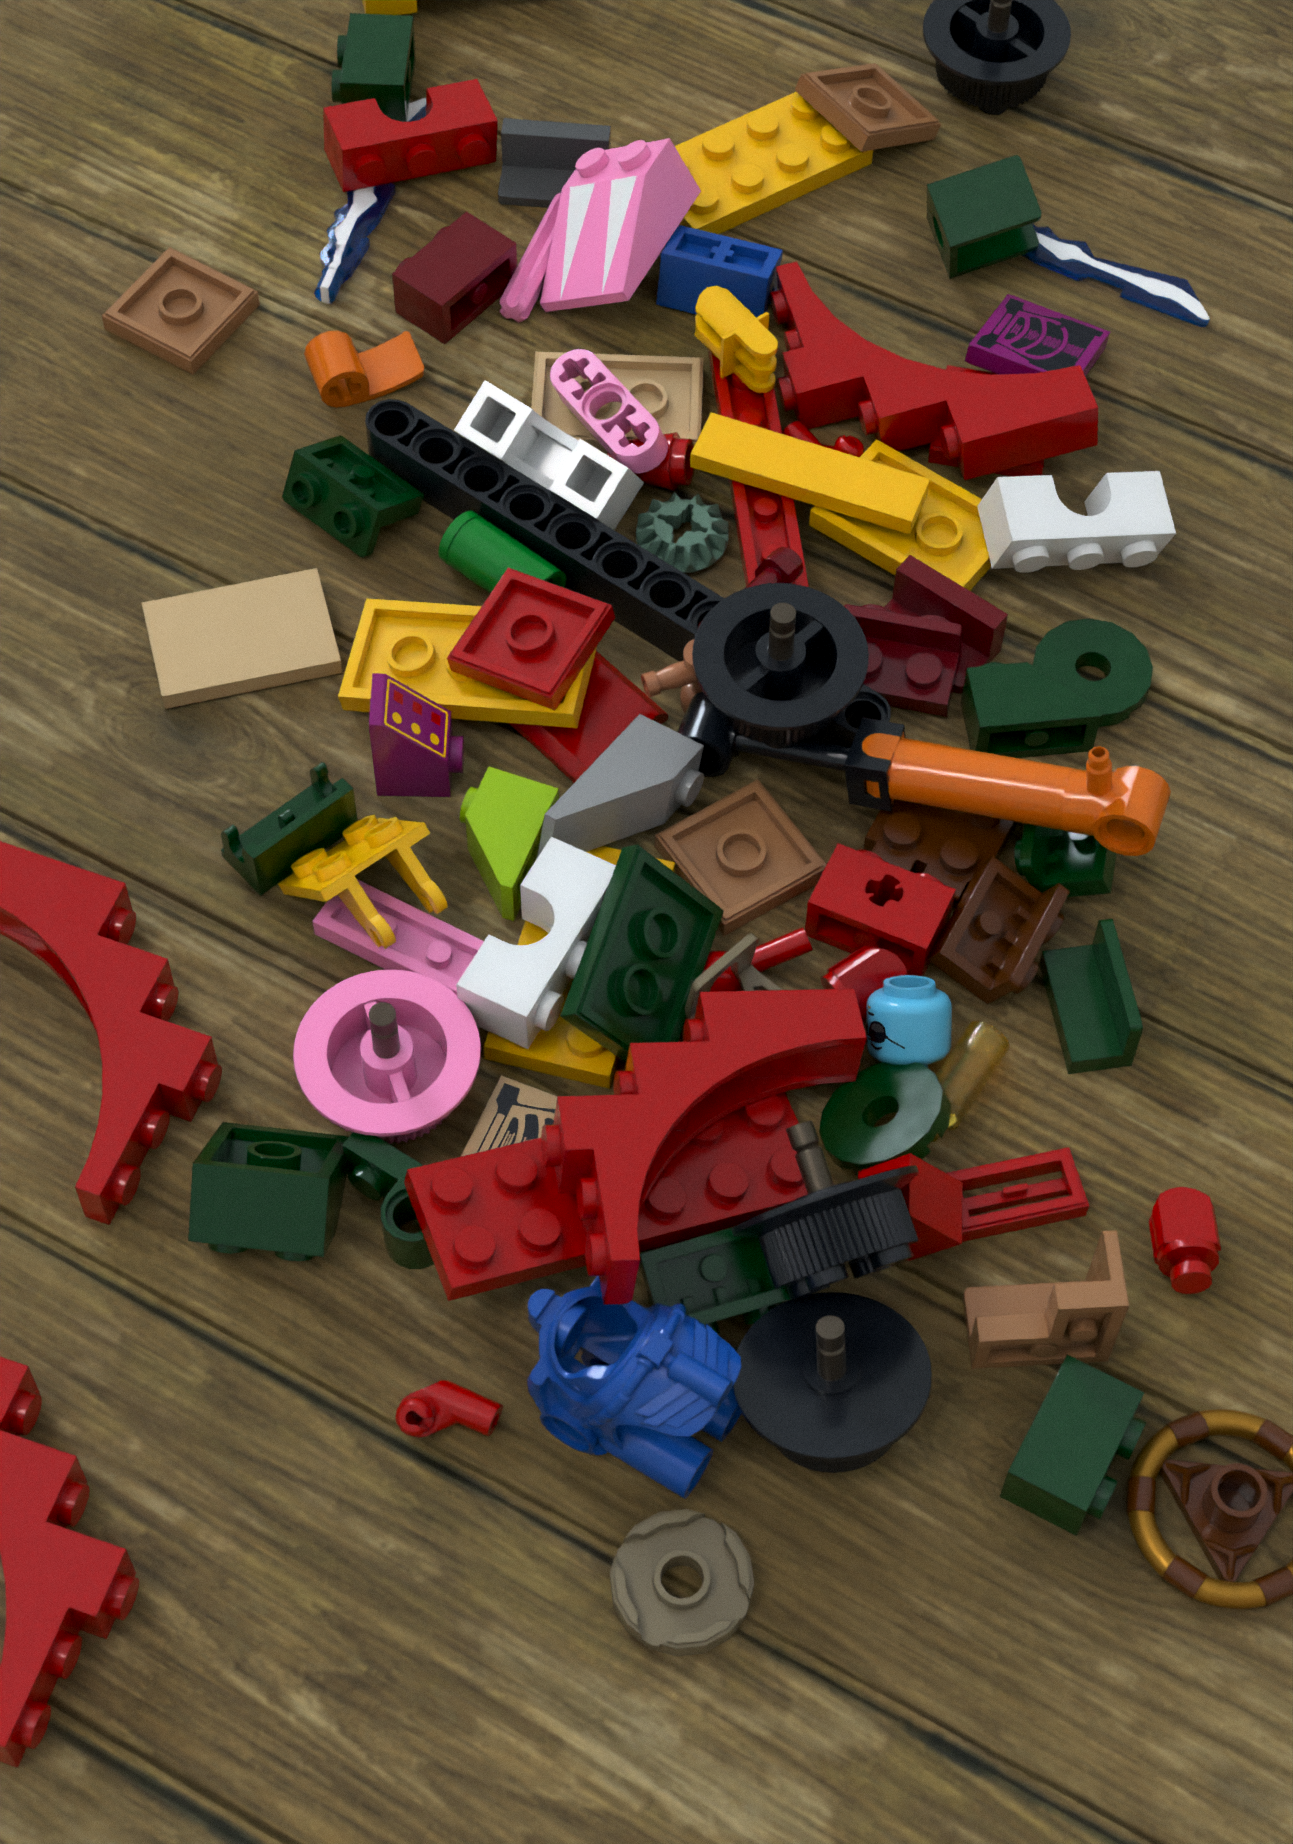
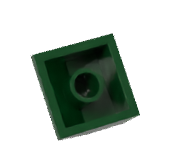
M222 1122L193 1162L188 1241L208 1243V1247L211 1250L220 1253H241L248 1250V1248L275 1251L277 1257L288 1261H307L315 1256L324 1257L337 1230L347 1178L342 1145L349 1136Z

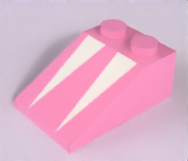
M670 138L652 142L637 140L627 146L607 150L594 148L577 160L575 164L576 169L563 186L540 300V305L545 312L630 300L701 192Z

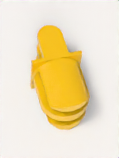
M717 285L706 287L699 295L695 307L697 313L695 316V336L719 359L720 377L723 379L734 372L752 391L757 393L771 391L775 386L776 380L773 372L777 366L775 354L778 350V341L768 331L769 313L765 312L755 317L729 290Z

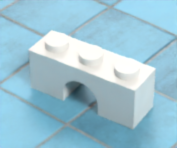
M486 380L454 429L465 439L615 530L644 484L639 477L623 464L582 439L577 440L545 420L533 409Z
M1160 471L1106 473L1084 501L1088 516L1074 513L1060 501L1052 475L997 477L977 506L992 569L1015 568L1018 572L1027 573L1037 571L1045 566L1069 565L1071 569L1084 570L1104 563H1123L1126 567H1140L1153 562L1176 534Z
M554 837L549 839L520 884L522 919L543 928L548 934L540 941L529 945L509 944L488 934L456 984L457 998L466 1004L477 1026L526 1049H529L540 1029L549 1031L553 1027L564 1003V996L562 994L571 979L575 977L616 865Z

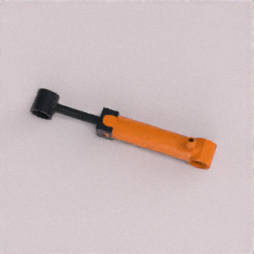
M704 692L697 693L691 699L677 731L704 745L698 770L704 774V777L723 775L728 770L733 757H737L740 752L845 771L849 804L891 812L895 800L1068 831L1094 836L1103 847L1126 856L1147 854L1153 849L1171 794L1169 784L1162 776L1152 770L1140 766H1124L1112 772L1109 751L1102 746L1090 749L1086 770L908 739L905 734V725L862 717L851 747L805 739V741L799 740L798 743L793 742L786 748H771L763 741L759 743L757 739L751 740L750 737L739 734L738 730H733V727L728 725V721L723 720V716L719 715V710L716 709V706L707 698Z

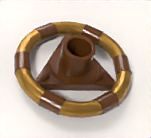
M1214 1409L1195 1411L1167 1423L1148 1440L1138 1454L1128 1479L1127 1516L1129 1517L1131 1530L1139 1549L1148 1563L1164 1581L1191 1599L1228 1609L1266 1607L1293 1595V1559L1286 1566L1253 1581L1235 1582L1293 1493V1435L1272 1421L1254 1414L1236 1410ZM1228 1435L1252 1441L1266 1452L1283 1461L1292 1472L1254 1469L1241 1463L1217 1465L1170 1460L1168 1458L1176 1450L1208 1436ZM1159 1471L1218 1579L1209 1577L1206 1573L1179 1555H1176L1164 1540L1155 1519L1156 1478Z

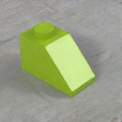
M488 767L479 787L471 786L468 789L461 805L459 819L460 822L466 824L468 851L502 918L514 921L521 907L520 884L537 859L544 815L558 801L559 788Z

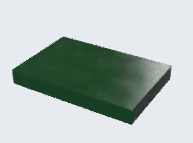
M638 844L623 847L560 1017L626 1063L630 1043L678 1042L687 1018L685 1006L692 983L703 972L724 910Z

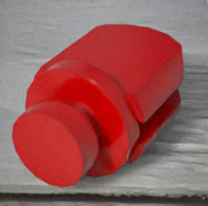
M864 945L828 968L827 973L821 977V983L824 989H855L862 1021L864 1022L866 1021L868 997L875 990L883 988V981L885 979L908 974L904 963L896 954L875 945Z
M1188 1187L1170 1188L1158 1196L1148 1222L1154 1262L1164 1275L1170 1277L1171 1286L1176 1292L1196 1294L1205 1291L1211 1286V1272L1219 1264L1218 1251H1221L1215 1209L1210 1197L1197 1189Z

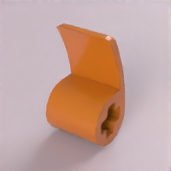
M327 331L311 339L304 351L306 362L320 397L326 405L331 407H347L376 399L403 388L424 375L423 362L408 331L360 353H357L353 341L347 333Z

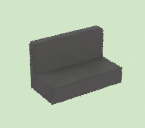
M503 118L501 131L502 171L498 189V202L503 205L548 208L554 196L562 192L563 186L576 169L575 164L583 154L594 148L611 149V126Z

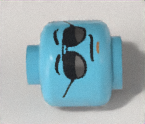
M915 975L893 976L883 981V988L875 990L868 997L866 1003V1045L872 1057L883 1063L893 1065H907L916 1062L928 1068V1064L942 1060L950 1052L952 1005L949 996L936 988V983L933 979Z

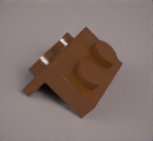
M991 856L980 863L928 960L986 1004L1010 992L1018 994L1028 986L1037 973L1039 964L1034 959L1040 947L1046 944L1061 927L1064 915L1059 911L1070 891L1058 883L1041 893L994 856Z

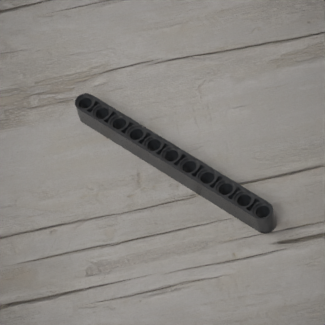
M387 399L374 404L366 413L365 424L369 455L424 494L423 501L453 520L466 511L476 512L563 571L566 575V589L612 605L615 622L677 661L684 660V647L689 641L695 639L699 623L715 605L725 599L409 403L397 399ZM863 684L855 699L843 711L837 714L834 721L829 723V727H824V731H819L818 735H812L811 739H806L851 747L862 717L890 722L891 708L884 697Z

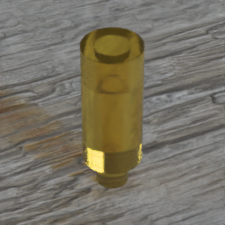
M981 1021L970 1022L936 1073L951 1104L947 1130H956L1010 1048L1007 1038L997 1028ZM938 1133L936 1134L934 1140H932L931 1142L937 1141L939 1137Z

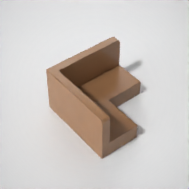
M1117 1231L1101 1232L1085 1281L966 1288L963 1295V1305L972 1369L1062 1364L1067 1354L1084 1363L1107 1362L1129 1308Z

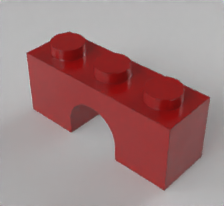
M478 79L426 88V116L411 122L397 121L387 117L380 110L375 98L323 108L324 150L343 192L496 162L498 120Z

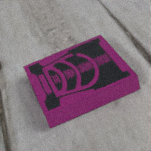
M1007 294L969 343L965 361L998 375L1040 373L1081 365L1086 377L1105 350L1110 331Z

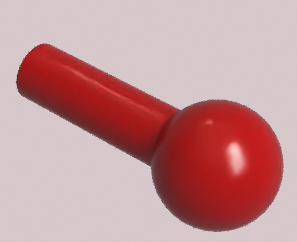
M799 928L757 946L751 965L761 973L813 951L804 928ZM718 950L710 952L703 972L727 951ZM731 966L717 978L710 992L741 991V984L733 974Z

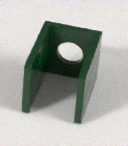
M1018 155L927 184V220L949 279L1038 249L1039 240L1032 223L1038 222L1041 219L1042 212L1022 160Z

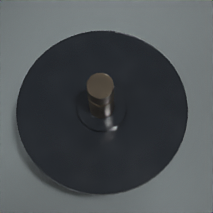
M823 1292L786 1301L759 1318L747 1331L737 1350V1353L741 1356V1370L733 1389L737 1404L745 1420L758 1435L775 1446L786 1458L814 1471L827 1473L853 1471L878 1460L894 1443L913 1428L925 1410L930 1396L932 1381L931 1362L926 1346L918 1332L902 1315L892 1308L871 1298L856 1294Z

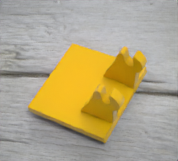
M370 815L356 821L342 832L345 838L343 842L327 852L324 848H319L305 854L291 865L294 873L278 883L285 895L327 902L338 895L377 947L383 946L385 949L396 942L395 935L386 920L377 912L355 875L385 856L429 913L435 911L436 914H439L448 907L442 891L430 879L410 848L430 834L424 822L399 820L397 817L377 819L375 815Z

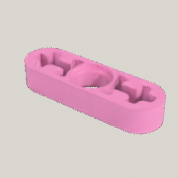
M584 349L572 350L563 354L554 362L550 371V380L561 401L616 461L629 468L633 473H645L656 468L664 460L668 451V443L656 419L592 352ZM580 375L582 378L588 379L592 387L585 392L582 386L574 379L575 377ZM609 402L622 403L620 410L613 417L605 420L595 418L597 411L603 405ZM632 429L634 434L644 444L640 447L633 443L630 444L625 434Z

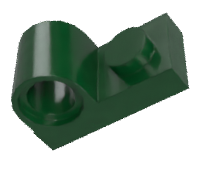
M352 1132L342 1145L348 1179L358 1191L370 1199L380 1200L382 1196L385 1198L381 1205V1224L385 1247L389 1257L398 1265L408 1269H424L434 1265L422 1231L407 1233L400 1230V1227L406 1222L418 1220L404 1185L407 1169L424 1165L377 1136Z

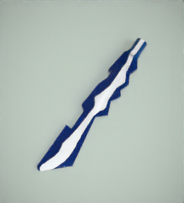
M426 98L409 103L407 122L416 121L426 116ZM392 182L347 191L348 203L334 211L335 221L326 229L329 243L319 253L323 270L314 292L315 297L319 301L328 304L333 303L341 285L354 274L370 247V240L367 236L380 223L396 192L395 185Z
M1033 224L1039 240V247L1035 251L1022 255L1030 261L1076 281L1091 277L1123 289L1120 297L1199 327H1206L1210 318L1187 279L1094 257L1086 242L1060 239L1049 227H1037Z

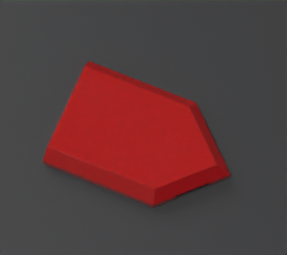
M596 651L577 728L509 724L575 783L639 714L660 724L668 720V714Z

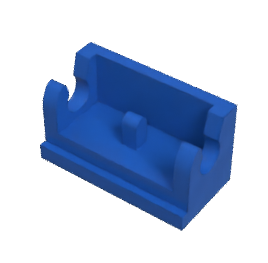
M678 225L661 252L656 305L697 314L695 307L699 295L706 287L717 285L729 290L755 317H758L768 312V303L771 304L770 292L777 290L775 267L780 266L783 250Z

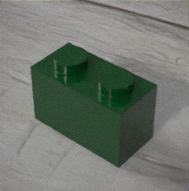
M350 13L347 35L338 36L337 63L338 67L342 69H333L331 91L333 102L346 104L375 98L380 110L387 117L407 122L416 61L413 16Z
M1067 1354L1007 1472L1000 1497L1077 1536L1087 1514L1100 1520L1118 1483L1117 1480L1107 1476L1108 1470L1116 1454L1127 1460L1130 1459L1146 1426V1421L1135 1417L1144 1392Z

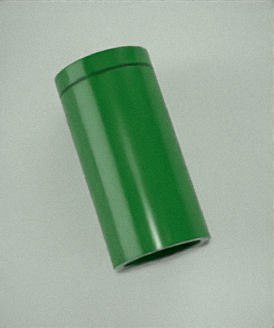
M466 511L460 514L449 525L441 539L438 550L440 560L489 594L508 567L565 588L566 575L563 571L474 511Z

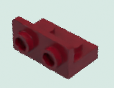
M875 604L863 606L844 605L858 621L868 645V670L863 684L884 697L890 707L947 717L962 655L963 627L937 615L911 616L891 612L887 608Z

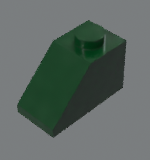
M991 662L978 667H967L960 704L970 750L1014 758L1089 752L1094 747L1101 720L1099 706L1028 662L1011 664Z

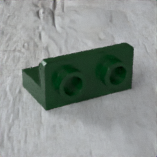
M342 435L294 450L282 498L287 504L360 557H366L373 553L381 527L418 514L424 497L422 492Z

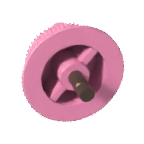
M406 970L370 971L339 982L328 989L311 1005L304 1015L295 1037L294 1068L302 1092L310 1104L323 1117L344 1128L345 1131H351V1134L355 1132L363 1135L377 1136L389 1144L393 1142L399 1144L401 1141L415 1140L417 1136L422 1137L424 1133H429L430 1129H436V1125L442 1124V1120L447 1119L450 1113L466 1097L476 1079L480 1065L481 1044L479 1031L474 1017L466 1004L457 998L456 993L441 982L423 974Z

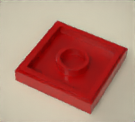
M508 567L448 655L447 661L450 670L549 709L556 710L614 621L613 607L610 604Z

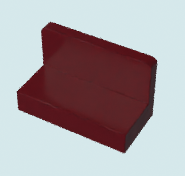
M909 555L896 569L892 599L885 605V608L891 612L917 617L937 615L963 627L962 655L953 692L961 694L967 667H978L990 663L1001 651L1008 614L912 555Z

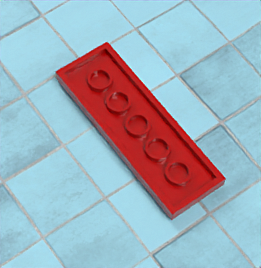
M785 1092L760 1099L731 1112L704 1129L679 1151L664 1168L651 1188L639 1214L637 1228L639 1252L738 1225L750 1218L793 1202L808 1194L795 1158L797 1152L792 1149L786 1132L787 1128L797 1125L799 1122ZM541 1138L407 1169L404 1185L448 1301L586 1266L585 1244L587 1234L592 1233L590 1220L579 1219L577 1194H558L555 1167H544Z

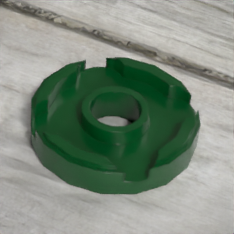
M1091 618L1067 621L1047 632L1036 646L1033 660L1034 667L1099 706L1101 713L1099 727L1117 725L1128 719L1130 712L1136 710L1139 705L1141 707L1145 702L1151 685L1153 666L1146 647L1133 633L1113 622ZM1084 666L1096 667L1104 672L1106 678L1098 681L1087 680L1081 677L1076 670Z
M914 1062L907 1065L878 1063L858 1072L855 1082H845L832 1094L822 1111L819 1133L824 1147L833 1162L842 1170H844L843 1167L853 1170L855 1175L858 1176V1171L909 1153L920 1159L927 1156L931 1152L927 1145L934 1140L937 1133L942 1138L949 1126L951 1104L936 1074L921 1063ZM897 1112L896 1116L889 1123L874 1127L875 1123L884 1115Z

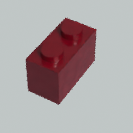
M466 211L450 226L440 229L433 240L414 256L404 259L396 271L392 273L395 313L445 345L503 295L517 268L516 243Z

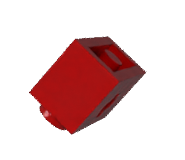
M838 843L808 900L805 932L811 938L849 953H853L864 945L878 946L896 954L904 963L908 975L924 976L930 964L928 958L950 920L956 889L944 885L939 879L930 874L913 873L885 862L880 856L871 851L855 850Z

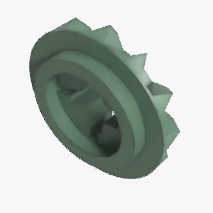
M674 491L668 501L661 502L652 499L648 511L638 515L636 528L637 545L683 573L696 572L711 566L720 559L727 548L729 537L728 521L723 520L718 504H704L699 493L691 500L680 499ZM690 522L692 530L686 531L683 537H679L677 543H674L673 529H678L682 523Z

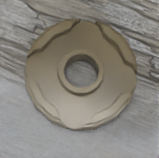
M689 1509L658 1512L636 1524L624 1538V1543L618 1549L616 1557H614L610 1571L613 1608L626 1631L651 1650L676 1657L706 1653L728 1641L746 1619L754 1588L750 1555L736 1532L722 1522L720 1525L713 1519L705 1518L704 1513ZM684 1565L698 1572L702 1579V1587L696 1594L686 1598H678L672 1596L664 1589L661 1583L662 1576L674 1566Z

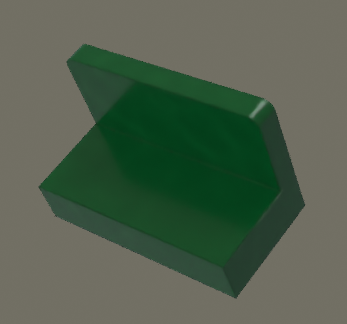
M1113 919L1099 920L1091 945L1042 951L1039 962L1068 1074L1132 1066L1143 1032L1142 1020Z

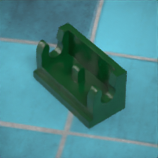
M324 762L319 763L310 770L311 786L244 833L239 835L238 829L234 824L221 832L223 844L221 849L222 857L260 896L294 873L291 865L296 860L319 848L326 850L344 837L342 832L347 827L358 821L353 788L343 778L332 785L328 778L327 766Z

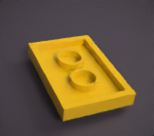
M877 439L860 458L930 479L927 497L910 535L818 506H814L810 510L809 526L895 575L896 569L909 555H912L971 591L991 568L977 508L982 499Z

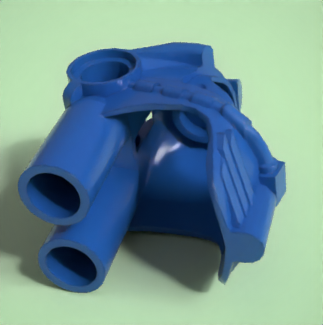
M599 1276L594 1279L590 1287L570 1291L562 1297L556 1295L555 1291L551 1289L535 1291L528 1301V1320L533 1329L539 1333V1361L531 1371L527 1379L529 1394L541 1411L539 1418L543 1426L565 1445L590 1455H604L608 1452L686 1499L701 1479L713 1455L712 1448L691 1435L702 1430L722 1442L729 1435L742 1414L733 1389L741 1370V1356L708 1324L704 1325L697 1319L686 1315V1308L683 1304L678 1303L670 1307L656 1303L649 1308H645L632 1300L627 1304L604 1305ZM579 1350L583 1352L581 1358L584 1364L574 1358Z

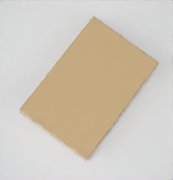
M535 351L531 409L577 440L582 439L607 454V450L561 401L550 380V371L554 362L565 353ZM594 354L656 419L663 434L677 432L680 438L692 439L693 445H695L701 433L704 358ZM580 375L574 378L585 392L592 387L588 379H584ZM609 402L603 405L597 411L595 418L605 420L613 417L620 410L622 403ZM632 429L625 434L628 440L638 438Z
M317 568L142 602L164 709L343 673Z

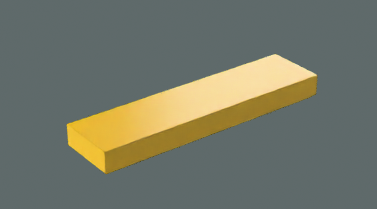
M712 412L690 454V467L909 535L927 497L930 485L929 478Z

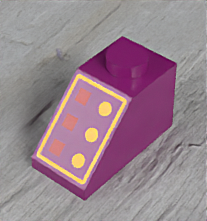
M373 673L369 734L377 796L451 797L452 773H463L464 736H453L451 711L387 674Z

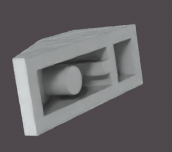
M639 714L545 813L537 858L551 837L587 852L664 824L681 804L688 807L697 797L704 780V774L698 771L704 745Z

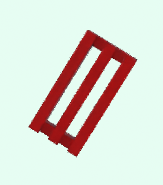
M1067 1147L947 1172L948 1175L963 1182L962 1192L1061 1171L1063 1178L1030 1185L1023 1183L1004 1187L1001 1191L964 1198L962 1194V1242L1086 1216L1089 1203L1070 1148ZM1068 1194H1069V1196H1067V1197L1052 1199V1200H1048V1201L1033 1203V1204H1029V1205L1014 1207V1208H1010V1209H1005V1210H1000V1211H995V1212H991V1213H986V1214H981V1215H976V1216L970 1217V1215H973V1214L983 1213V1212H987V1211L1002 1209V1208H1006V1207L1021 1205V1204H1025V1203L1040 1201V1200H1044V1199H1049V1198H1054V1197H1059V1196H1063V1195H1068Z

